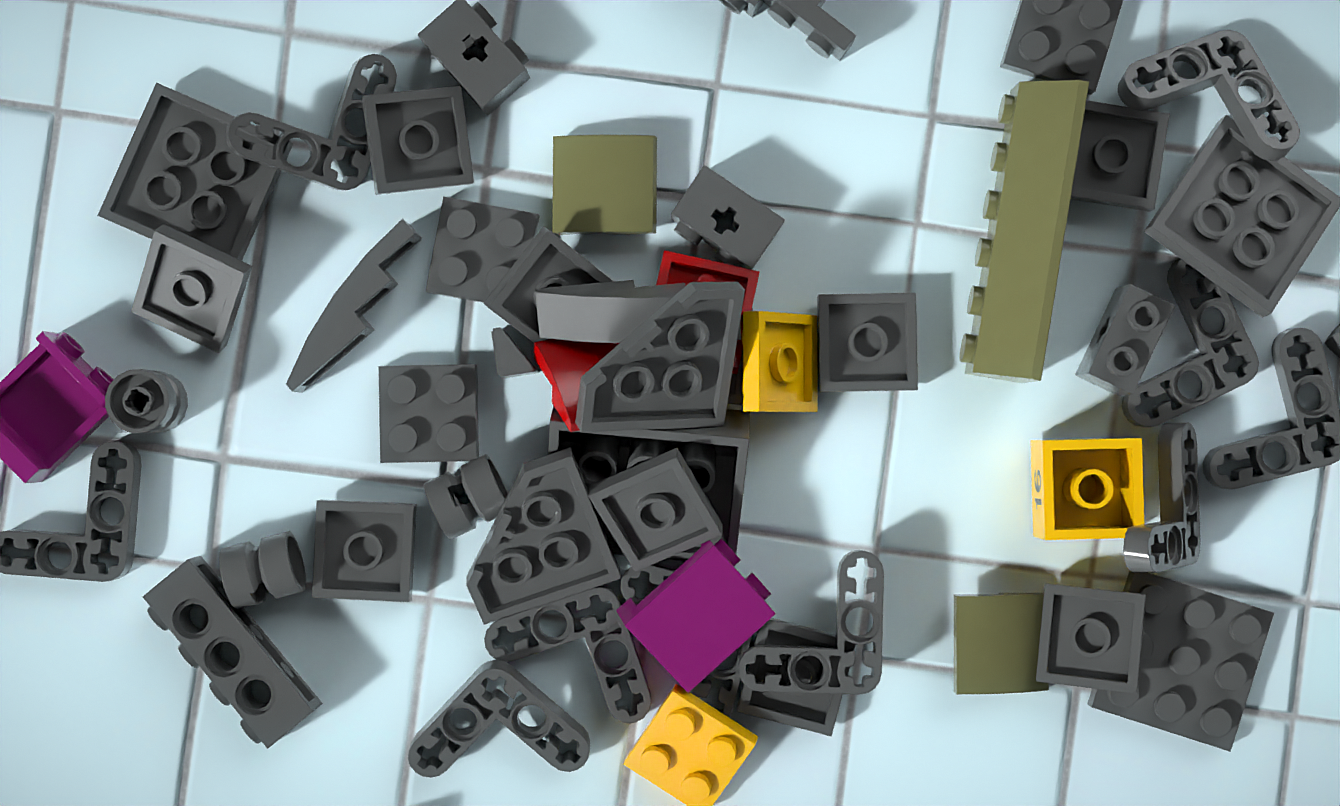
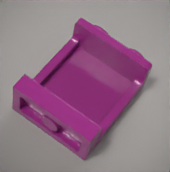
M42 331L36 337L40 344L0 382V459L24 483L43 482L109 417L106 411L105 396L109 385L114 379L99 367L93 370L81 357L85 353L84 349L65 332L59 335L54 332Z
M722 538L715 544L711 540L702 543L701 548L638 605L630 597L616 610L625 627L688 693L776 614L765 601L771 595L769 590L753 573H750L746 578L741 575L734 567L741 559Z

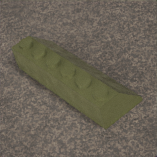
M1089 81L1019 82L1010 91V95L1004 94L998 113V123L1005 124L1002 143H995L990 164V170L997 172L995 189L987 191L983 206V219H989L987 238L979 239L975 255V266L982 267L979 286L973 285L971 287L967 305V313L974 315L971 334H964L960 348L959 359L960 362L966 363L965 374L1017 383L1041 381Z

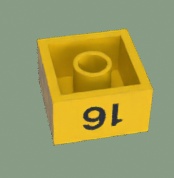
M1142 438L1030 440L1033 537L1043 540L1125 538V533L1129 527L1144 524Z

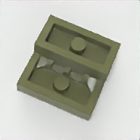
M553 136V233L559 235L656 233V136Z
M1044 593L954 594V692L957 695L1007 694L1049 690V683L1036 681Z

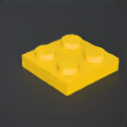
M768 311L743 312V330L741 335L743 344V380L741 386L743 412H818L817 315Z
M675 684L627 754L623 765L687 806H713L756 745L758 736L690 692L688 693L680 685Z

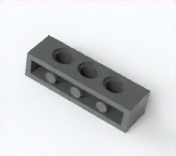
M202 556L187 559L142 596L150 606L147 612L153 622L162 630L167 631L169 629L181 643L178 649L182 657L192 667H200L212 681L209 687L214 696L226 706L231 704L242 717L240 721L242 729L255 743L259 744L262 742L268 749L323 704L245 608L235 609L232 606L225 592L223 582ZM194 604L201 605L208 613L209 620L205 629L196 627L190 619V610ZM223 642H230L238 648L240 659L237 666L228 665L223 661L220 654ZM253 680L264 681L271 690L269 703H261L253 697L251 693Z

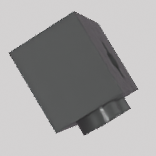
M456 0L417 35L431 54L488 116L530 79L528 71L524 66L529 59L511 38L503 43L492 31V28L497 23L479 2L471 7L466 0ZM474 45L480 50L484 49L488 56L482 63L478 58H472L469 49Z
M705 165L671 213V219L678 223L674 231L696 246L703 240L717 250L714 258L720 263L751 270L785 222L784 218ZM727 213H730L734 216L732 225L737 231L734 233L727 229L722 235L715 231L717 222L713 216L717 215L723 218Z
M1132 284L1116 288L1075 375L1118 396L1133 395L1175 305Z

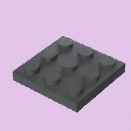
M156 82L97 216L152 239L154 231L162 224H165L242 261L281 171L240 157L232 152L227 145L225 133L226 127L235 116ZM251 123L245 128H237L236 135L243 138L242 147L249 149L252 143H261L269 146L270 148L265 153V156L273 159V146L279 137L278 135L273 134V138L261 136L255 132L256 126ZM289 140L283 149L286 160L294 144Z
M1225 115L1216 123L1144 232L1263 318L1273 312L1340 208V197L1285 157L1280 160L1269 161L1255 155L1245 141L1235 121Z
M1129 571L1123 592L1146 594L1138 693L1132 694L1092 688L1087 705L1231 752L1274 613L1148 572Z

